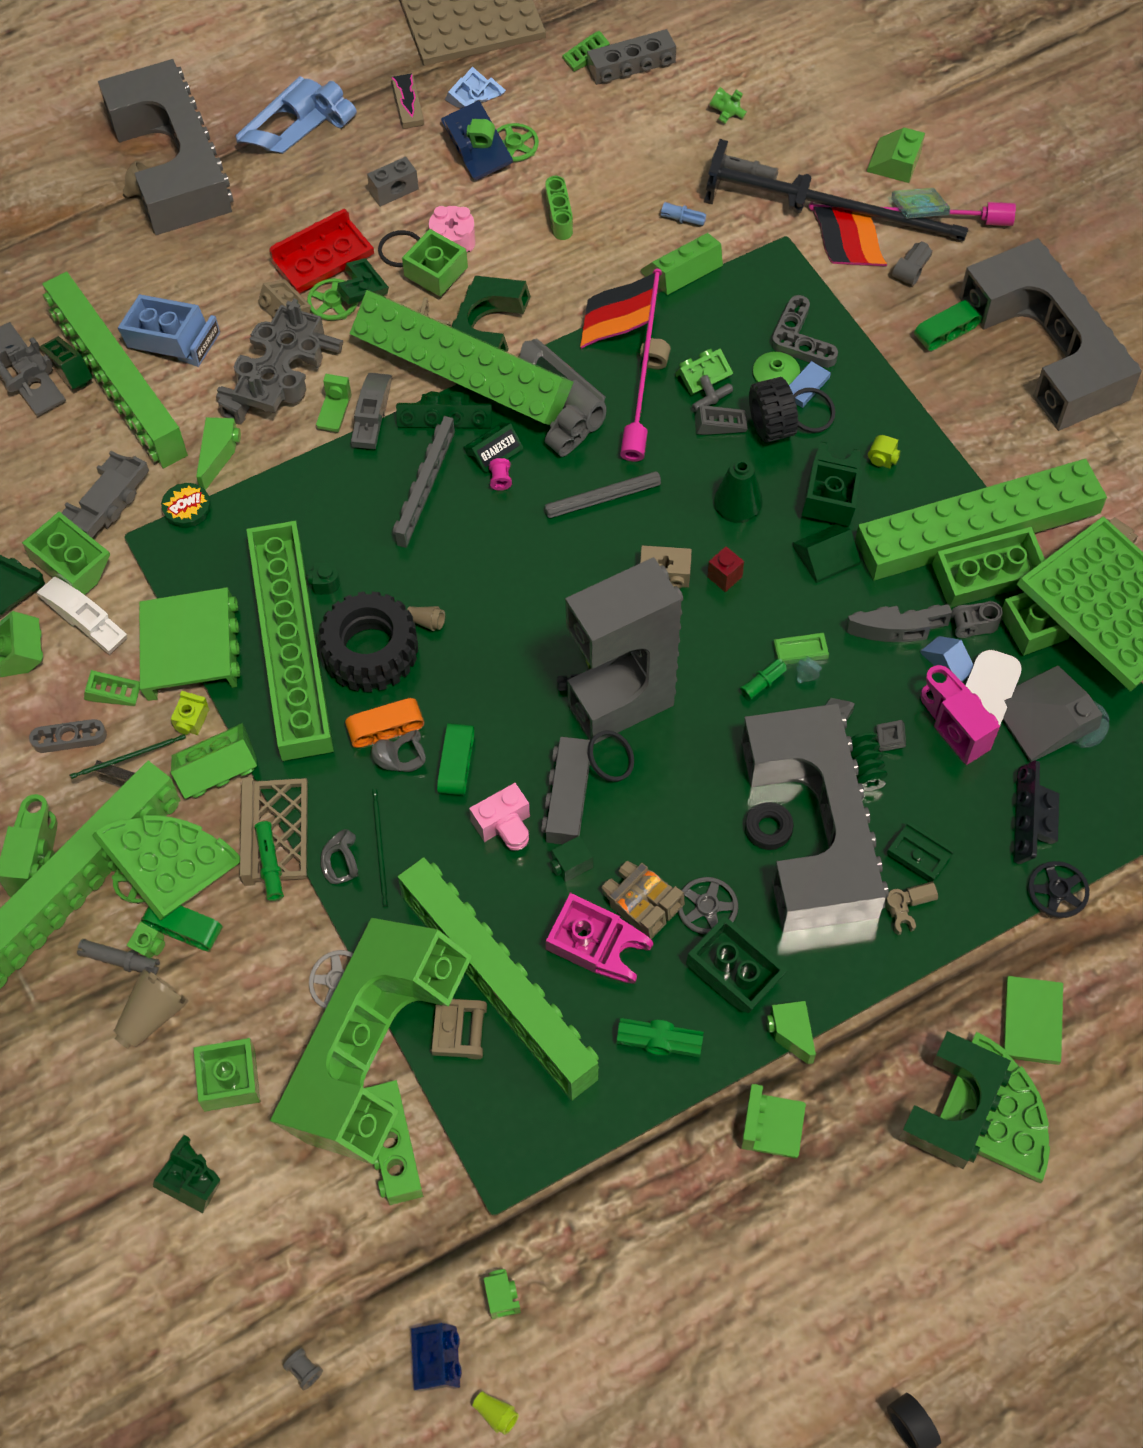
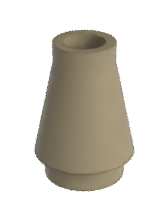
M409 606L407 609L412 614L414 623L432 631L442 629L445 622V611L438 606Z

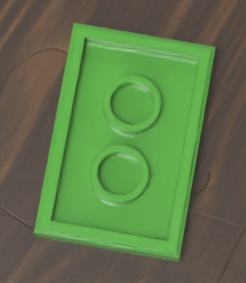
M1007 976L1003 1048L1007 1051L1005 1055H1009L1012 1059L1060 1065L1062 1052L1063 983Z

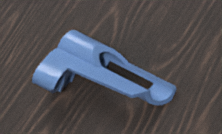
M299 76L235 137L239 144H254L264 148V150L283 154L324 120L327 119L334 126L342 128L357 114V111L349 100L343 98L342 89L334 81H329L326 85L321 86L311 79H304ZM288 112L297 117V120L280 136L256 130L275 113Z

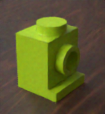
M181 691L180 699L171 717V722L176 731L186 735L189 733L199 734L210 710L206 698Z

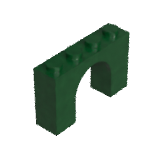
M475 275L472 283L468 286L464 302L460 304L457 318L453 320L452 327L508 352L509 348L504 334L479 331L473 327L481 317L492 312L524 314L531 298L526 281Z
M947 1031L932 1064L962 1078L971 1086L976 1097V1110L966 1119L951 1121L914 1105L899 1138L964 1169L968 1161L974 1163L980 1149L979 1146L975 1145L978 1137H985L991 1124L990 1121L986 1120L989 1111L995 1112L1002 1098L997 1095L1000 1086L1006 1087L1012 1072L1007 1070L1011 1060Z

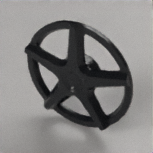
M1060 861L1047 862L1037 867L1031 874L1027 887L1033 904L1050 918H1069L1077 915L1087 905L1090 895L1088 882L1082 872L1076 867ZM1054 866L1067 867L1073 870L1076 875L1068 879L1059 877ZM1046 868L1050 881L1049 884H1034L1036 875ZM1081 880L1085 888L1083 901H1080L1070 892L1071 888ZM1034 892L1050 895L1048 909L1038 901ZM1062 900L1077 907L1069 912H1056Z

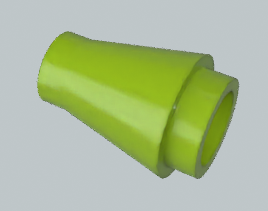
M483 1391L477 1395L472 1404V1407L481 1414L496 1433L501 1432L504 1435L509 1433L519 1417V1414L514 1411V1406L491 1397Z

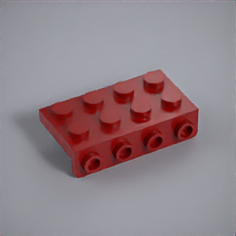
M346 209L334 212L332 215L319 222H315L313 225L296 232L269 248L272 264L299 294L345 270L346 263L364 259L375 254L374 247L352 223L349 212Z

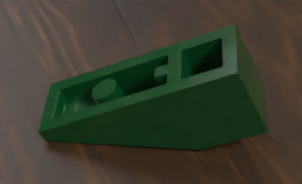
M59 336L39 346L41 353L49 357L52 367L71 389L82 388L88 383L87 381L93 379L82 355Z

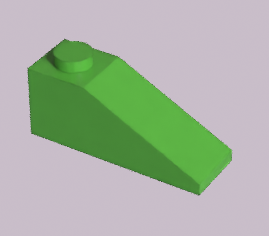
M206 417L196 476L199 486L205 490L235 453L236 443L241 440V430L236 427L234 418Z

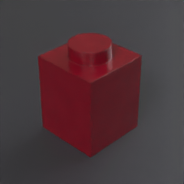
M725 547L709 561L707 577L726 592L742 578L744 561L728 547Z

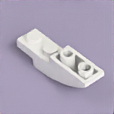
M54 576L36 592L44 602L72 626L76 625L109 655L127 639V634L108 618V614L63 580Z

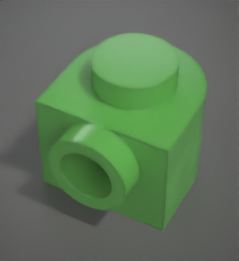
M472 119L471 125L468 124L467 137L471 139L472 147L488 148L492 145L495 133L494 124L487 119Z
M140 922L126 946L151 958L162 952L165 946V941H163L164 935Z

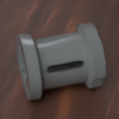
M301 1348L287 1359L283 1368L287 1372L290 1371L300 1382L302 1390H306L319 1379L323 1369L315 1367L305 1356L306 1352Z

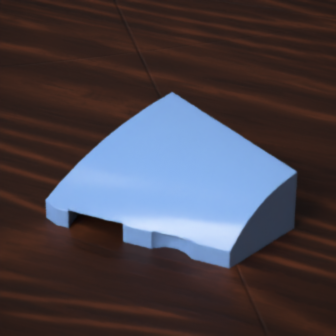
M472 67L450 89L445 100L458 108H463L476 101L484 102L501 96L506 90L490 77L487 80Z

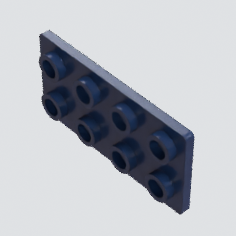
M476 101L441 118L442 124L474 181L513 163V159L496 128L490 147H472L471 139L467 137L468 124L471 125L472 119H487L492 122L480 101Z

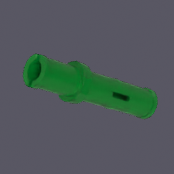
M269 821L258 822L254 827L262 865L260 876L264 879L266 898L269 901L280 900L284 897L280 879L282 869L278 866L272 825Z

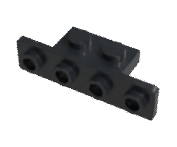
M1036 760L1019 767L1017 774L1014 862L1017 864H1022L1036 858L1037 839L1048 844L1058 842L1060 793L1039 785L1040 762Z

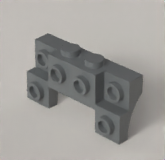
M110 451V457L102 466L98 465L96 467L98 473L102 475L79 501L81 508L66 502V508L62 514L93 538L102 526L108 528L113 521H116L126 505L134 500L137 494L135 487L149 472L147 462L136 456L125 457Z

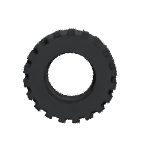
M364 591L358 592L357 596L352 597L348 595L344 597L343 602L337 601L333 604L332 611L328 610L323 616L324 622L320 623L318 640L324 665L327 667L331 677L336 678L337 682L343 686L349 684L352 690L358 691L359 688H364V692H372L373 688H379V690L387 689L386 685L399 683L400 676L406 677L410 672V666H414L417 660L418 640L413 616L409 610H406L405 605L401 601L397 600L395 602L394 597L388 594L381 596L380 592L372 591V594H366ZM363 630H381L392 637L383 649L370 654L356 653L346 647L350 638Z

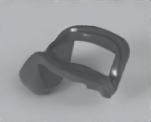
M410 731L394 742L386 739L377 741L372 746L371 751L374 762L383 769L411 772L420 768L426 760L424 749L419 743V740H421L420 731ZM413 741L419 756L406 763L400 762L398 759L399 748L404 743Z
M343 829L334 835L326 843L322 851L321 868L325 878L332 884H340L359 875L355 858L348 848L354 844L356 836L347 829ZM338 851L343 852L349 868V875L341 878L336 877L330 864L332 853Z

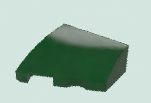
M183 1135L170 1153L168 1162L154 1180L153 1187L204 1213L220 1184V1178L214 1170L207 1167L206 1160L202 1154L197 1155L190 1145V1138Z

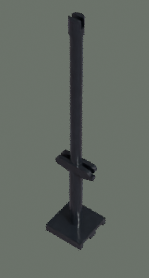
M719 139L708 175L710 176L706 186L707 193L704 202L712 205L722 180L788 197L789 209L794 208L796 213L802 212L807 200L946 235L949 238L965 241L967 236V227L955 224L950 225L923 217L907 218L903 212L809 189L811 175L799 174L791 184L724 167L728 146L727 140Z

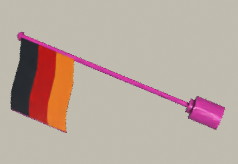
M813 202L809 204V209L811 211L814 210L821 226L825 250L832 264L887 266L879 248L875 225L870 216L823 204H813ZM987 202V207L983 206L982 211L943 210L947 214L981 216V220H985V225L1013 226L1016 204ZM883 207L902 212L898 207Z
M655 269L653 274L633 283L603 291L587 300L580 346L582 349L598 340L627 333L648 323L635 421L624 427L620 456L623 459L633 462L643 460L645 455L648 431L639 423L658 282L659 276L662 275L660 269Z

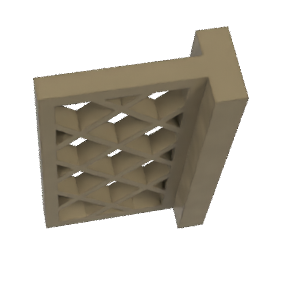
M242 778L240 877L244 886L255 885L256 881H264L259 873L261 859L259 858L260 853L254 825L261 822L260 817L267 810L276 816L271 822L272 829L281 821L290 828L280 838L273 833V839L276 840L274 843L275 850L281 845L289 852L282 861L278 862V866L283 871L280 879L307 878V778L254 781L253 778ZM291 787H301V794L294 801L285 794ZM261 789H273L277 794L266 802L261 798ZM282 797L290 805L283 812L278 813L272 806ZM295 808L301 813V818L292 825L285 817ZM295 832L301 837V842L292 849L285 841ZM295 857L301 862V871H288L284 866Z

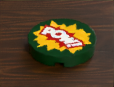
M182 483L170 488L164 494L161 507L163 515L169 523L188 528L196 526L206 519L207 513L211 509L209 495L203 487L194 483Z

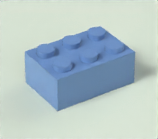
M139 294L118 326V330L129 348L186 359L191 352L190 347L206 324V321L198 305Z

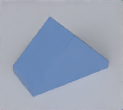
M938 636L920 652L934 666L942 665L950 669L961 682L970 676L974 666L962 640Z

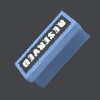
M210 316L190 347L191 352L186 359L177 357L178 360L197 367L200 366L220 334L216 316Z

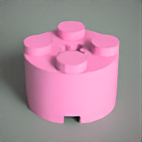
M439 206L435 208L429 220V229L466 248L467 252L469 250L471 252L475 246V228L470 210L467 207Z

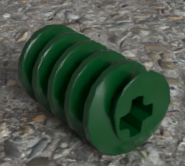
M874 732L860 733L851 737L853 750L850 753L852 760L856 759L858 775L856 777L858 783H862L864 791H874L884 787L886 782L882 779L888 775L886 770H881L885 767V763L880 760L883 755L882 752L877 751L880 749V744L876 742L878 735Z

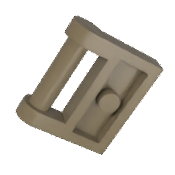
M452 999L449 1007L436 1004L432 1055L482 1059L483 1014L487 1012V1003L479 1000ZM464 1011L472 1012L470 1046L462 1045Z

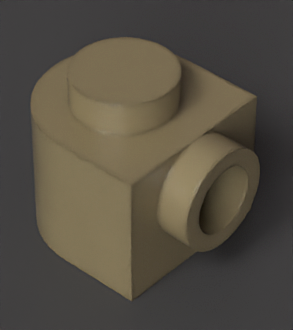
M651 338L647 368L663 369L666 367L671 348L663 339ZM642 343L640 357L644 356L645 343Z

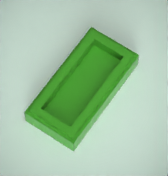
M824 633L774 639L773 642L776 658L781 659L786 665L823 660L829 657Z

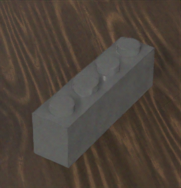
M560 737L559 746H554L553 761L556 762V769L550 770L549 785H553L552 793H547L545 808L549 809L548 817H543L542 832L546 833V843L564 844L580 836L590 768L588 759L590 740Z

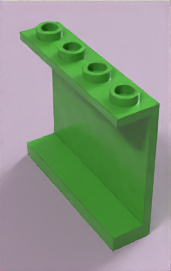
M228 587L139 602L140 690L148 701L157 700L158 689L224 678H227L232 688L237 687V677H240V666L236 662V655H239L240 648L236 639L239 625L237 618H235V611H238V602L236 596L231 595Z

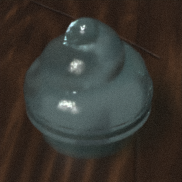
M808 656L803 660L800 659L796 667L798 682H809L812 679H818L822 667Z

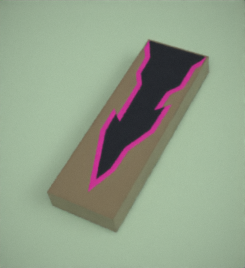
M413 73L391 76L403 129L424 125Z

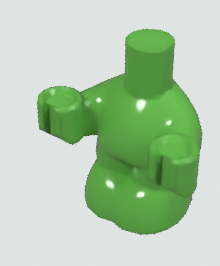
M719 87L709 104L710 107L722 112L718 120L724 124L734 115L743 119L747 111L740 107V99L743 93L737 89L731 96L723 88Z

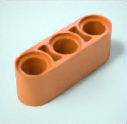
M408 698L354 714L346 719L345 725L353 747L361 748L375 744L381 739L388 740L413 730H419L424 726V720L416 699Z

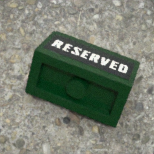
M500 423L463 448L468 456H475L483 472L490 471V461L496 458L508 459L521 451L523 446L511 423Z

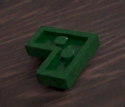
M366 258L346 263L345 271L352 279L338 283L337 291L348 305L361 302L366 290L382 296L388 294L389 287Z

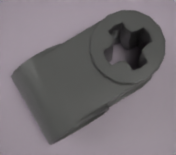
M991 601L972 605H960L951 610V618L955 620L957 627L955 633L958 638L994 633L999 627L1002 616L1001 606Z

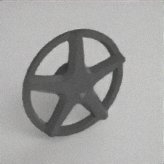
M702 877L689 882L682 889L684 895L696 904V908L686 916L683 908L678 911L682 923L691 930L700 934H707L711 929L697 927L691 922L701 916H705L711 928H713L718 923L716 915L718 911L733 910L730 920L734 922L736 919L738 900L733 889L725 882L716 878ZM700 882H711L707 893L703 895L692 891L690 887ZM719 884L727 889L733 902L718 901L716 896Z

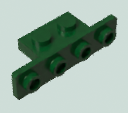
M431 391L422 394L420 403L396 404L398 427H436L438 424L441 425L444 416L453 418L454 428L492 427V405L470 404V395L462 392L440 394L439 392Z

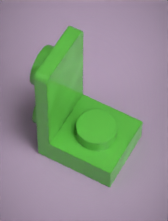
M325 374L323 383L326 397L316 426L318 429L339 432L352 395L349 377Z

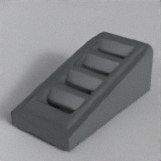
M699 405L695 414L696 434L746 432L748 429L745 410ZM733 418H737V423H734Z

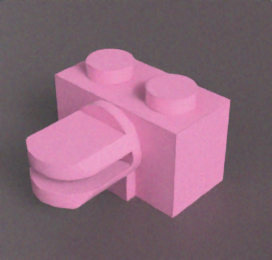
M516 783L469 808L471 822L484 842L499 835L511 850L523 849L529 842V831L522 822L530 817L529 802Z

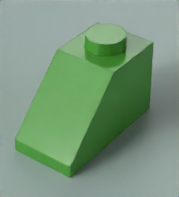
M806 1002L772 1005L770 1015L766 1016L768 1031L773 1032L774 1039L778 1044L805 1063L813 1064L816 1052Z

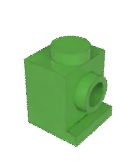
M506 1269L490 1272L489 1277L484 1278L492 1319L521 1313L519 1301L513 1302L512 1300L518 1298L515 1281H508Z

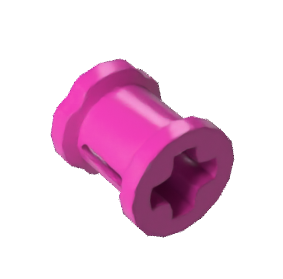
M505 458L493 459L489 464V470L492 472L490 486L495 490H506L512 485V479L509 477L508 471L510 469V461Z

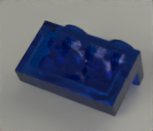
M437 1323L411 1328L414 1391L422 1392L444 1387L460 1388L462 1369L459 1363L458 1347L460 1345V1337L457 1327L445 1323Z

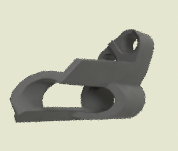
M536 338L531 341H524L520 351V358L536 365L539 357H543L564 376L574 382L562 411L556 420L551 422V428L545 438V443L558 455L566 456L586 438L590 431H596L602 425L607 412L604 403L606 397Z

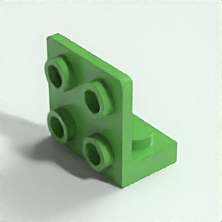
M752 1084L741 1149L798 1158L806 1107L805 1102L762 1095L763 1086Z

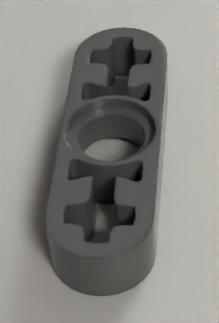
M90 719L37 727L30 733L29 741L35 751L47 753L99 745L105 741L107 731L101 721ZM92 729L98 730L95 736L90 735L93 731ZM80 730L83 731V733H82L83 738H81V734H80V732H79ZM65 732H75L72 740L63 741L61 739ZM42 736H45L44 743L39 744L38 741L41 740Z

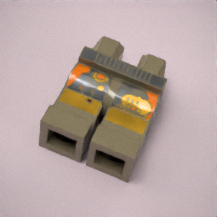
M626 861L619 870V876L625 880L619 885L613 879H609L602 886L603 894L610 900L611 909L616 913L618 912L633 927L650 939L666 925V920L669 921L685 905L684 892L676 886L673 888L657 874L648 870V867L643 863L637 866Z

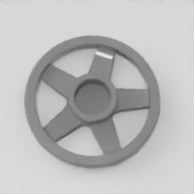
M336 950L327 953L316 962L310 973V993L314 1001L324 1009H326L345 971L342 969L339 955L352 957L353 953L350 951ZM331 957L332 970L327 975H315L320 964ZM313 983L329 987L324 1002L316 995Z

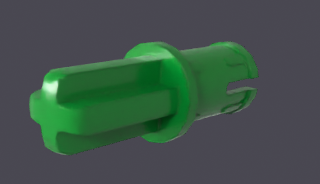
M778 658L764 670H758L754 678L740 687L742 694L748 700H752L764 688H770L771 683L787 670L786 664Z

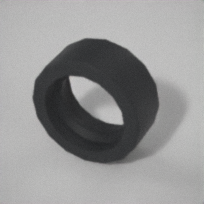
M905 1393L887 1406V1412L894 1427L909 1448H936L941 1444L940 1435L933 1421L911 1394Z

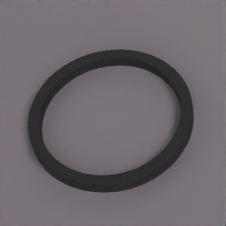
M397 230L385 235L381 239L378 251L380 258L386 264L393 267H403V263L390 261L383 255L382 247L389 238L397 235L411 236L417 241L420 237L410 231Z
M816 388L798 390L794 394V398L805 392L816 393L828 402L831 409L830 420L825 426L810 428L798 421V427L810 433L826 430L835 418V406L831 398L825 392Z
M609 730L601 731L591 738L588 745V759L594 771L603 779L612 782L621 781L628 777L634 767V754L627 740L620 734ZM609 735L615 737L624 745L629 757V766L624 775L619 777L609 776L597 766L593 756V746L598 737Z

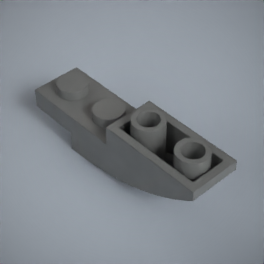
M368 373L363 383L354 415L355 425L351 439L352 447L376 449L382 416H385L392 375Z
M948 604L943 606L933 605L928 609L919 611L909 610L900 614L897 606H884L874 611H860L848 616L846 632L857 637L883 642L925 640L928 638L930 629L949 625L952 611Z

